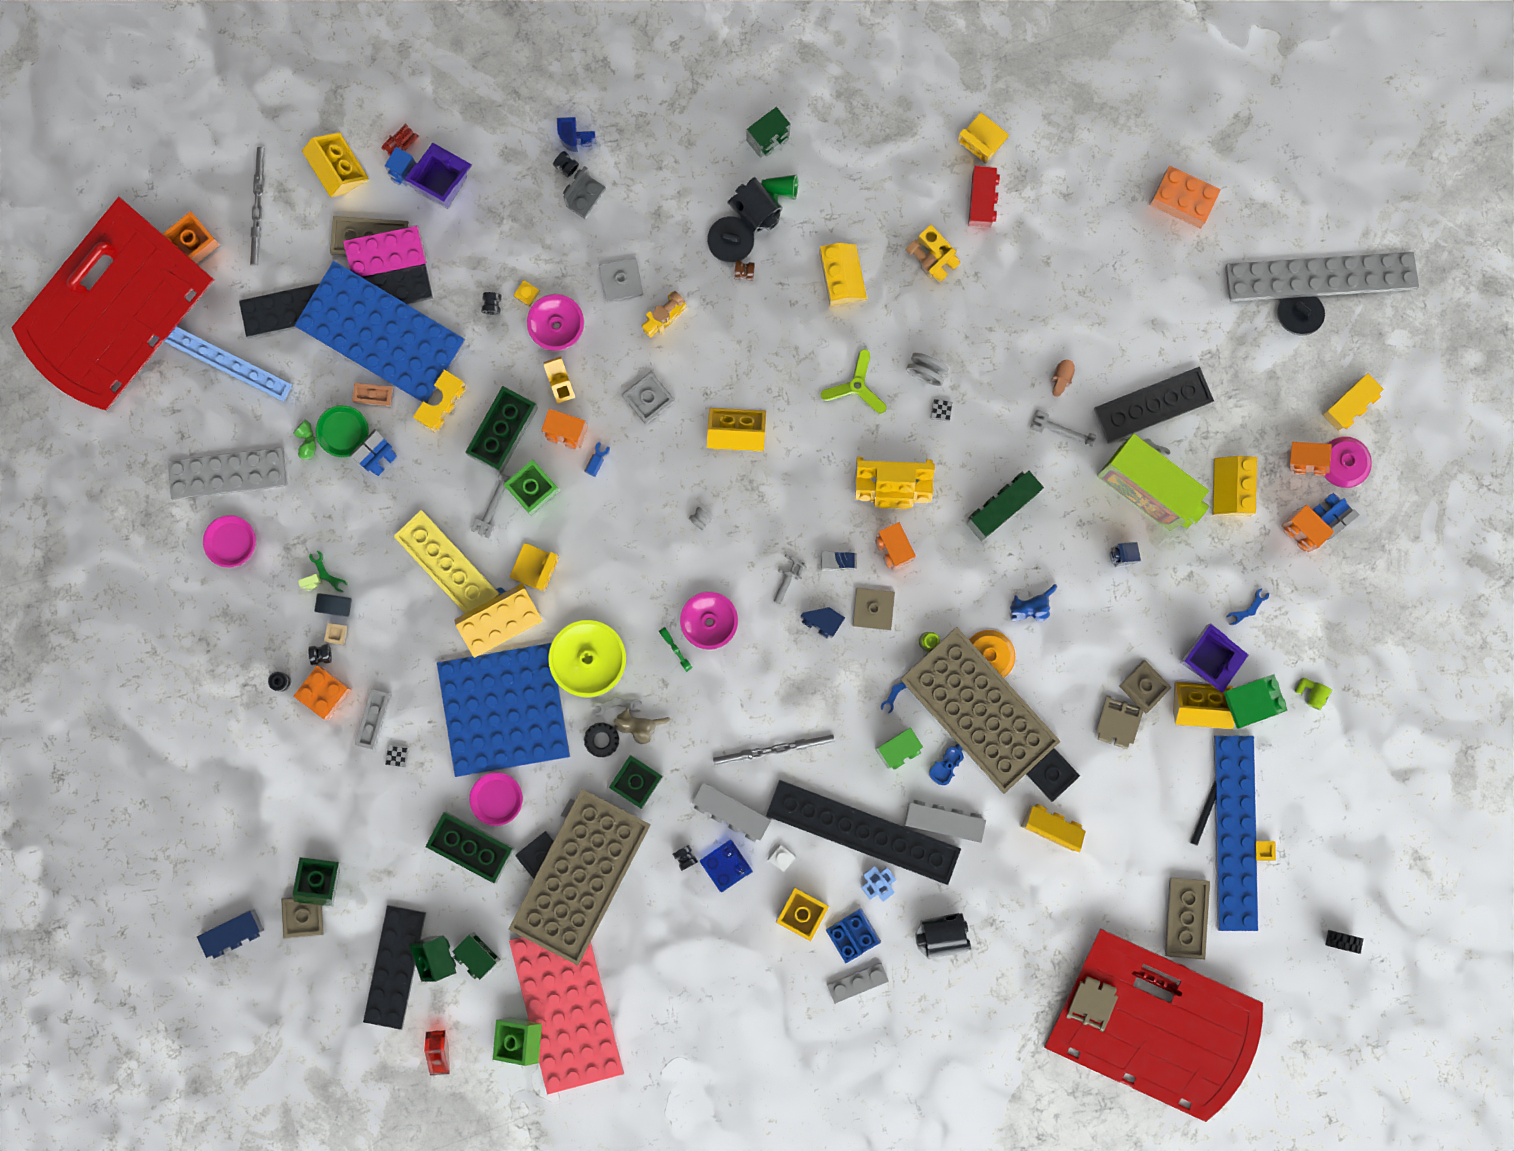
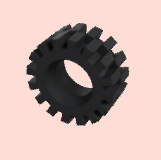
M604 722L595 723L586 730L584 745L593 756L602 758L610 756L619 746L618 732L610 724ZM600 732L606 733L609 737L608 745L603 748L597 747L594 743L595 736Z
M1328 930L1325 945L1361 954L1364 938Z

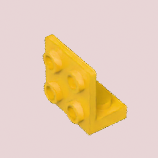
M979 113L968 128L960 132L957 141L987 164L1007 140L1009 134L983 113Z
M524 543L510 578L545 593L560 557L555 553H549Z

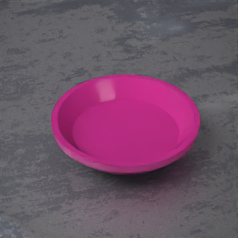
M1338 437L1327 443L1332 444L1330 473H1326L1324 476L1326 480L1341 488H1351L1361 484L1368 477L1372 467V459L1367 447L1361 441L1352 437Z
M226 515L215 519L207 527L203 536V548L207 557L221 567L232 568L242 565L252 556L256 546V536L252 526L246 520L233 515Z
M489 773L475 782L470 792L469 802L471 810L478 820L487 825L500 826L509 823L518 815L522 807L523 795L519 784L511 776L504 773Z

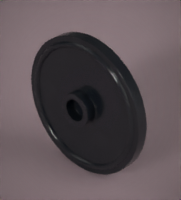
M735 216L723 217L717 220L708 232L707 242L709 250L714 257L722 262L736 263V261H742L753 249L754 233L741 218Z
M1316 296L1282 298L1277 308V317L1285 330L1295 335L1305 336L1316 332L1321 327L1325 319V309L1320 299Z

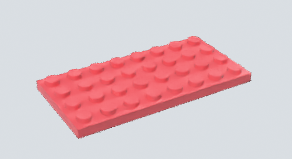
M524 937L509 940L528 1019L532 1022L542 1023L539 1064L547 1095L623 1075L624 1071L591 942L577 966Z

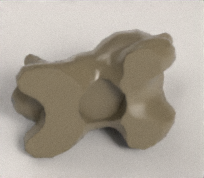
M627 707L625 711L617 715V719H614V728L622 733H632L637 743L646 744L650 742L655 727L666 724L670 721V718L654 720L636 718L630 714Z

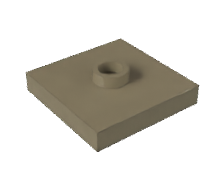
M857 588L853 627L891 630L895 592Z
M1146 660L1142 661L1119 685L1145 714L1172 688Z
M293 898L281 899L284 939L324 935L322 905L294 902Z

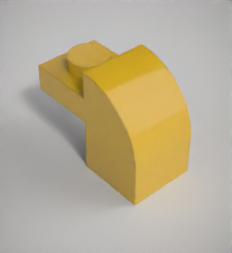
M561 356L543 362L557 404L575 398Z

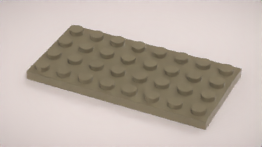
M958 627L954 628L936 647L900 678L902 683L1003 794L1061 742Z
M581 789L508 930L578 966L651 824Z

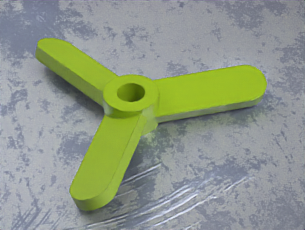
M863 349L859 352L852 381L823 390L821 392L822 400L829 401L849 394H858L877 413L881 414L887 410L886 404L864 382L870 359V352ZM858 383L861 387L856 389L854 384Z

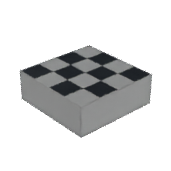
M934 399L931 419L950 421L953 402Z
M388 746L385 765L406 767L408 748Z

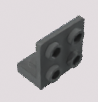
M586 166L576 172L573 183L567 185L563 191L566 207L584 219L606 190L604 185L590 177Z

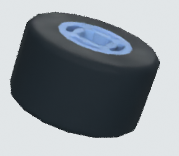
M318 593L314 611L349 617L352 599Z

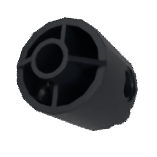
M756 177L749 180L746 186L741 184L735 190L737 194L727 202L754 233H759L763 229L772 230L779 223L780 213L783 209Z
M962 913L920 920V926L915 934L918 949L928 959L971 950L970 940L967 939L966 935L969 932L968 925L964 921Z

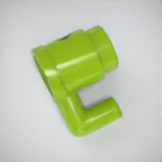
M925 632L919 638L920 647L926 650L927 653L940 642L939 636L934 632Z
M1302 678L1295 693L1302 695L1305 687L1312 689L1306 704L1321 710L1333 690L1321 683Z

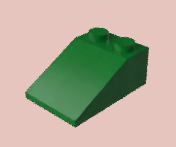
M1275 674L1223 692L1237 729L1288 711Z

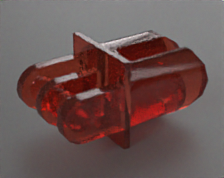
M405 123L393 136H389L390 138L382 145L381 149L386 150L389 156L395 147L406 152L419 135L413 133Z

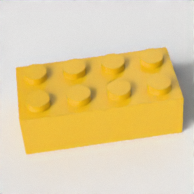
M521 583L454 619L455 626L475 658L542 622V618L525 586Z

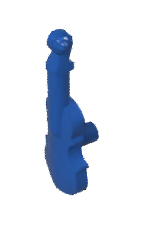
M958 743L955 747H948L945 754H943L942 760L940 762L935 761V764L929 769V776L935 783L947 785L951 778L955 776L953 769L959 766V763L964 758L961 752L962 748Z

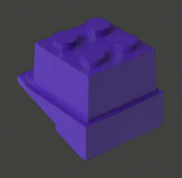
M432 143L419 162L414 165L406 176L405 182L416 192L448 209L465 182L466 174L472 167V164Z
M1210 623L1205 626L1180 663L1223 693L1249 654Z

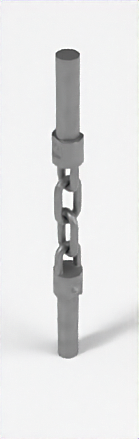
M257 147L256 172L253 181L255 205L252 207V220L254 222L250 235L252 237L250 265L258 266L259 238H261L259 221L262 218V206L260 203L264 187L263 167L265 148ZM256 186H261L260 192L256 191ZM255 208L259 209V218L255 217Z
M834 735L808 740L800 739L795 740L794 743H782L768 748L748 749L740 753L714 757L713 761L714 765L739 760L747 761L764 755L785 753L789 750H804L807 747L832 743L835 740ZM784 746L785 750L777 751V747ZM758 751L759 755L753 756L752 752Z

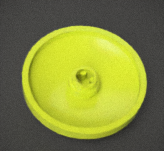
M581 620L569 624L556 635L549 650V667L557 684L568 693L584 698L597 697L613 689L622 678L626 667V651L621 638L612 628L598 621Z

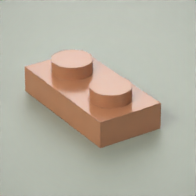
M354 383L352 402L391 407L394 388Z

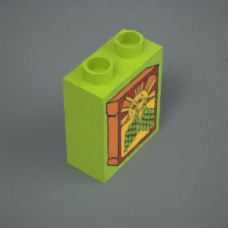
M1135 434L1130 436L1117 449L1097 475L1169 531L1180 525L1187 530L1192 524H1196L1210 507L1202 501L1209 492L1207 488Z

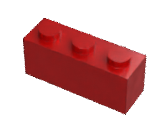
M974 166L968 226L991 228L992 223L996 222L997 211H994V204L998 202V192H995L996 185L999 186L1000 174H997V168Z

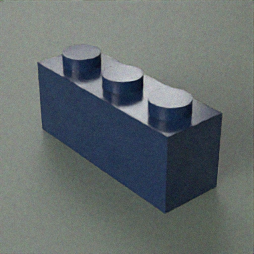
M254 909L197 936V939L205 957L212 956L215 959L224 955V950L228 948L234 950L242 946L241 942L246 939L250 942L259 938V933L264 931Z

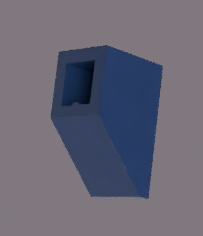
M1137 542L1120 543L1111 548L1110 560L1115 564V567L1135 564L1141 561Z
M830 607L804 612L800 616L803 619L802 623L809 628L814 626L819 630L818 634L826 639L828 637L833 638L845 619L844 616Z

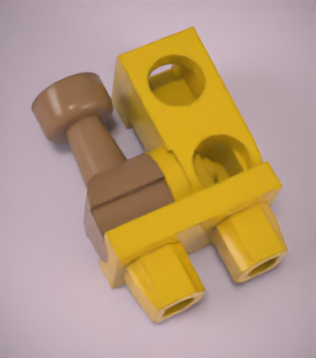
M932 225L928 226L918 236V239H915L905 249L910 255L914 253L921 262L922 271L930 279L933 277L940 283L948 276L942 269L945 264L952 270H955L961 263L955 255L957 251L950 246ZM920 244L924 245L930 252L925 254L919 248Z
M672 291L667 296L669 301L664 306H656L653 314L650 311L646 314L647 320L641 327L643 332L650 338L657 332L662 335L665 332V328L687 308L685 300L676 291Z

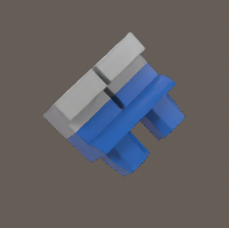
M374 429L363 442L375 454L360 443L350 456L368 472L371 471L379 476L384 471V468L378 461L384 457L391 463L397 455L391 449L392 446Z
M1334 493L1324 499L1330 507L1327 511L1320 504L1312 509L1334 531L1327 540L1337 535L1345 526L1349 525L1360 515L1347 504L1345 498L1340 499Z

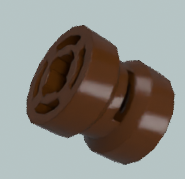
M736 261L734 280L746 279L753 282L755 263L749 262L745 264L742 261Z

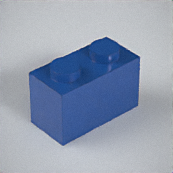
M395 147L384 166L388 172L387 174L391 177V181L398 185L402 183L407 186L405 178L416 162L412 155Z

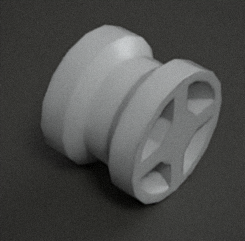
M697 507L696 513L688 519L698 528L704 530L706 523L711 522L713 518L703 509Z

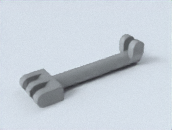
M1036 410L1035 414L1042 418L1034 417L1033 422L1039 424V426L1031 424L1030 429L1042 433L1044 428H1047L1093 447L1097 435L1089 433L1086 436L1047 420L1049 414Z
M503 473L499 474L498 480L500 483L482 521L476 518L471 531L475 532L477 527L480 526L478 534L482 535L484 530L487 529L485 537L489 539L494 529V526L489 523L506 488L503 484L511 478L510 476Z

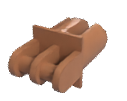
M1071 360L1061 361L1055 369L1051 381L1055 382L1052 391L1055 397H1059L1064 392L1065 387H1069L1072 384L1075 365Z

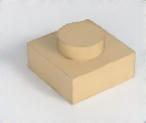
M327 623L324 642L344 645L348 626Z

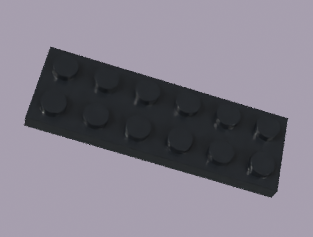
M1199 366L1094 407V411L1105 438L1110 443L1213 403L1214 399Z
M387 905L363 1023L403 1029L416 966L409 944L421 940L426 912Z

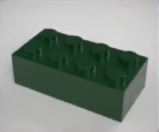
M502 386L465 453L476 461L502 473L538 409L537 404Z
M1030 470L1026 473L1023 471L1011 481L1013 483L1011 486L1006 484L997 493V498L992 496L983 505V510L978 508L968 517L970 521L967 523V526L981 542L1044 489L1043 485Z
M443 812L425 846L494 884L499 880L515 849L513 846L448 812Z

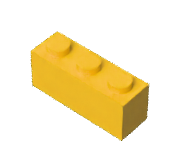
M1367 373L1322 415L1338 431L1342 428L1348 429L1354 423L1352 419L1358 415L1360 417L1368 410L1366 406L1370 402L1374 404L1381 398L1380 393L1384 389Z

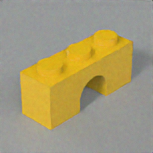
M446 370L442 372L434 384L436 389L443 394L442 401L435 406H431L423 401L413 416L417 422L434 433L437 429H441L445 422L443 419L447 413L450 414L454 410L455 401L457 398H461L466 391L465 383Z

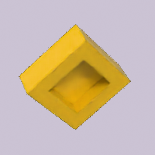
M523 280L513 296L530 307L540 290Z
M1255 841V860L1276 861L1275 841Z

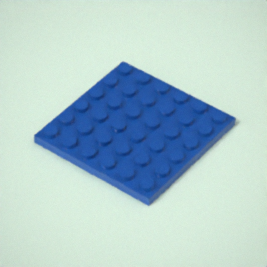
M552 643L483 654L475 658L472 656L437 662L455 777L570 757L559 686L553 678L549 667V650Z

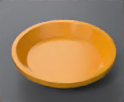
M984 630L974 634L969 639L1003 678L1011 672L1015 663V649L1011 641L1004 634L994 630Z

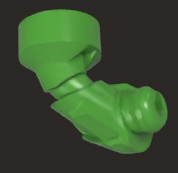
M305 419L295 429L293 434L297 438L305 439L298 449L299 458L312 459L316 451V437H313L314 433L311 429V423Z

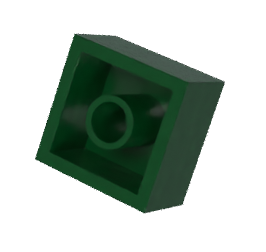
M776 106L747 128L746 141L760 158L764 155L768 156L774 151V147L788 141L790 123Z
M630 755L609 788L640 809H643L664 776Z
M299 857L292 893L294 902L333 907L340 873L339 862Z
M475 932L469 934L452 951L455 954L453 958L460 965L464 963L468 968L467 972L474 979H482L501 961Z
M444 935L429 936L409 944L421 982H436L457 973L455 969L456 962L451 957L449 951V941Z

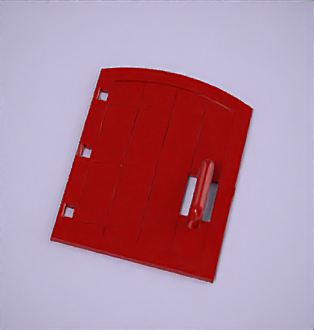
M118 196L11 328L28 359L49 382L72 398L89 406L107 411L215 279ZM103 254L110 256L114 261L90 290L80 284ZM192 290L197 292L190 302L186 299ZM154 336L159 337L158 341L152 347L149 344L151 339ZM119 381L122 384L115 392L111 388Z
M1100 928L1044 1048L1207 1122L1232 1098L1251 1067L1261 1036L1263 1002ZM1143 964L1148 965L1156 970H1159L1167 975H1170L1180 980V983L1170 980L1142 966ZM1086 976L1100 981L1098 987L1100 989L1103 983L1117 989L1115 995L1118 998L1104 1032L1089 1024L1087 1026L1083 1025V1022L1074 1018H1066L1079 982H1084ZM1138 977L1170 992L1173 996L1171 1002L1133 986L1136 978ZM1073 1012L1074 1015H1077V1016L1082 1017V1018L1085 1017V1016H1082V1015H1080V1014H1077V1013ZM1089 1019V1021H1092V1022H1094V1023H1097V1024L1101 1025L1100 1022H1097V1021H1095V1020ZM1070 1047L1080 1051L1078 1057L1067 1053ZM1125 1073L1135 1077L1134 1083L1123 1078ZM1181 1098L1191 1102L1190 1108L1178 1104Z

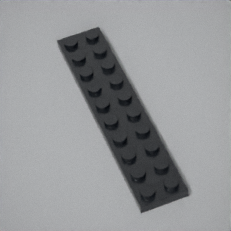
M426 264L362 276L363 279L405 304L433 299ZM319 284L239 300L246 337L253 338L297 328L294 325Z
M782 780L778 782L766 814L769 818L946 885L950 882L961 851L959 847Z

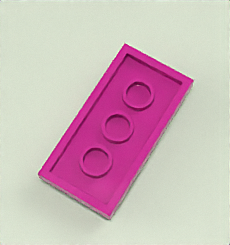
M418 225L343 241L350 271L360 277L427 263Z

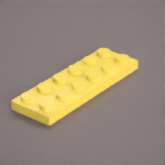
M420 510L393 536L464 613L475 609L500 594L423 510Z

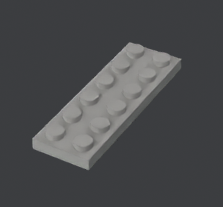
M283 448L167 461L172 500L287 486Z

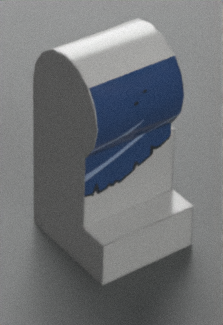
M822 551L821 570L857 569V553Z

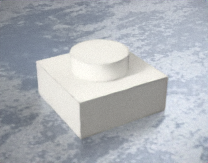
M780 845L769 861L785 872L796 857Z

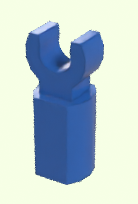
M600 442L596 444L595 455L592 454L584 472L593 477H596L604 461L603 457L607 456L610 452V447L608 446L604 452L599 451Z

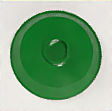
M337 405L327 409L321 414L316 424L318 443L323 450L336 457H349L360 443L365 446L363 440L369 435L368 423L365 417L357 409L347 405Z

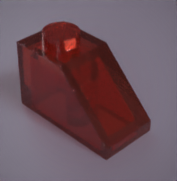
M446 1030L426 1032L424 1052L430 1076L450 1074Z

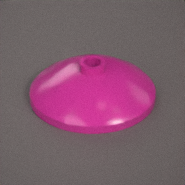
M551 294L540 298L533 304L528 313L527 328L531 338L537 345L546 350L561 351L571 347L579 340L584 329V317L580 307L574 300L564 295ZM559 323L560 327L554 328L553 325Z
M702 592L693 596L684 605L680 616V625L684 636L691 644L701 649L712 650L726 645L733 638L738 626V615L732 602L722 594ZM708 618L713 620L712 625L706 624Z

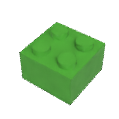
M533 459L503 484L530 516L559 492L558 487Z
M910 727L875 750L887 769L892 767L894 770L905 764L903 760L907 757L913 759L921 754L920 749L923 746Z
M515 1018L496 1020L493 1060L522 1066L539 1063L542 1023Z

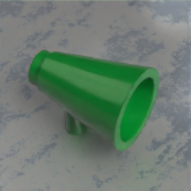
M797 174L768 178L766 180L762 179L761 184L777 202L778 196L796 200L798 194Z

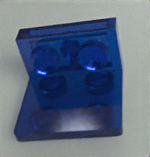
M732 839L700 860L701 865L720 892H724L753 872Z

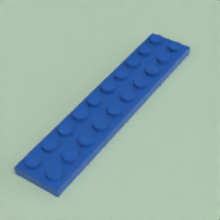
M1214 736L1218 931H1258L1257 861L1255 860L1254 736Z

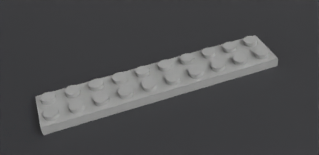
M1414 252L1231 263L1225 266L1230 302L1417 290L1419 288Z

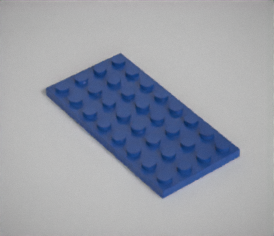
M335 261L330 265L294 325L427 404L436 390L434 384L442 372L448 370L465 342L463 337Z

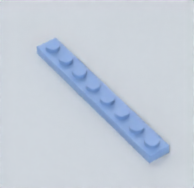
M178 327L163 341L282 402L286 400L293 387L292 384Z

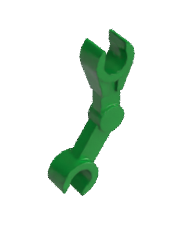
M317 550L319 554L318 560H314L313 555L310 554L309 558L316 564L319 577L328 581L337 591L344 592L338 588V584L343 582L345 585H348L347 582L333 577L326 572L322 562L323 554Z
M664 627L659 630L663 639L671 645V649L681 660L680 664L686 672L691 670L693 667L687 659L683 658L679 648L673 643L674 641L667 629Z

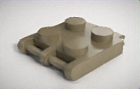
M1107 695L1095 731L1099 733L1097 740L1111 744L1112 739L1115 738V746L1128 749L1129 743L1134 744L1143 714L1141 708L1129 705L1126 701L1120 702L1111 699V696ZM1111 702V703L1120 705L1121 708H1120V707H1117V706H1114V705H1111V704H1109V703ZM1126 708L1138 711V713L1126 710Z
M1086 976L1084 982H1079L1066 1018H1074L1083 1022V1025L1087 1026L1089 1024L1104 1032L1118 998L1115 995L1117 989L1106 983H1103L1100 989L1098 988L1100 981ZM1073 1012H1075V1013H1077V1014H1080V1015H1082V1016H1085V1017L1082 1018V1017H1079V1016H1077V1015H1074ZM1089 1019H1092V1020H1095V1021H1097V1022H1100L1101 1025H1099V1024H1097V1023H1094V1022H1092V1021H1089Z

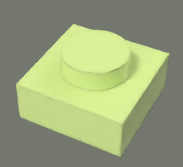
M317 574L298 580L300 588L307 589V591L318 588L319 584H322V580Z

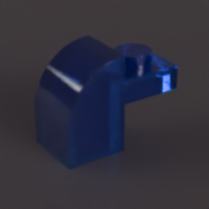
M576 117L557 118L558 136L561 144L566 149L578 152V145L591 147L592 144H596L595 131L577 132Z

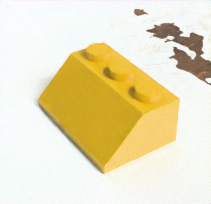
M340 132L312 137L302 149V153L330 198L344 195L369 179Z
M835 243L820 246L819 255L830 306L867 300L856 244Z
M709 408L707 448L764 451L766 411Z
M1230 456L1214 458L1212 515L1251 517L1256 514L1257 457Z
M1175 682L1173 702L1175 725L1233 729L1234 720L1224 693L1211 684ZM1227 686L1224 692L1233 689V686Z
M1039 804L1029 807L1022 822V828L1073 852L1080 853L1086 833L1085 830L1081 829L1083 825L1075 821L1068 823L1064 821V816L1056 812L1053 815L1046 812L1047 808Z

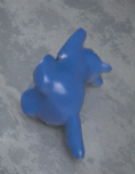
M1054 584L1042 595H1037L1026 601L1020 600L1015 595L1014 601L1010 606L1011 613L1013 614L1011 620L1020 621L1032 616L1036 621H1045L1050 616L1048 597L1056 591L1057 585Z

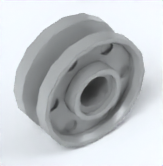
M913 353L911 360L915 364H908L906 371L921 381L942 386L944 379L939 374L947 375L948 366L928 355Z

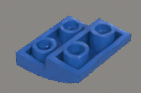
M861 908L826 929L845 963L850 962L881 943L880 938Z

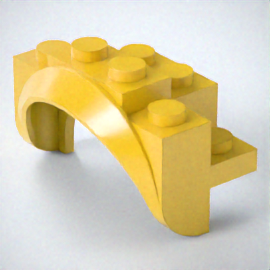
M857 457L855 499L861 501L870 500L874 503V507L883 509L912 508L916 502H932L935 463L931 459H926V463L863 461V457ZM876 477V483L873 482L870 478Z

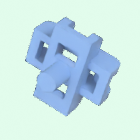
M874 866L863 874L867 883L861 888L870 900L878 895L882 901H885L895 893L890 884L896 881L888 868L879 872Z

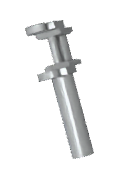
M787 554L784 557L792 560L793 565L789 572L782 571L781 569L778 570V572L785 575L774 599V602L781 604L792 580L791 577L795 576L796 580L798 578L802 579L800 576L803 568H807L804 565L805 563H798V559ZM796 565L800 566L797 574L792 573Z

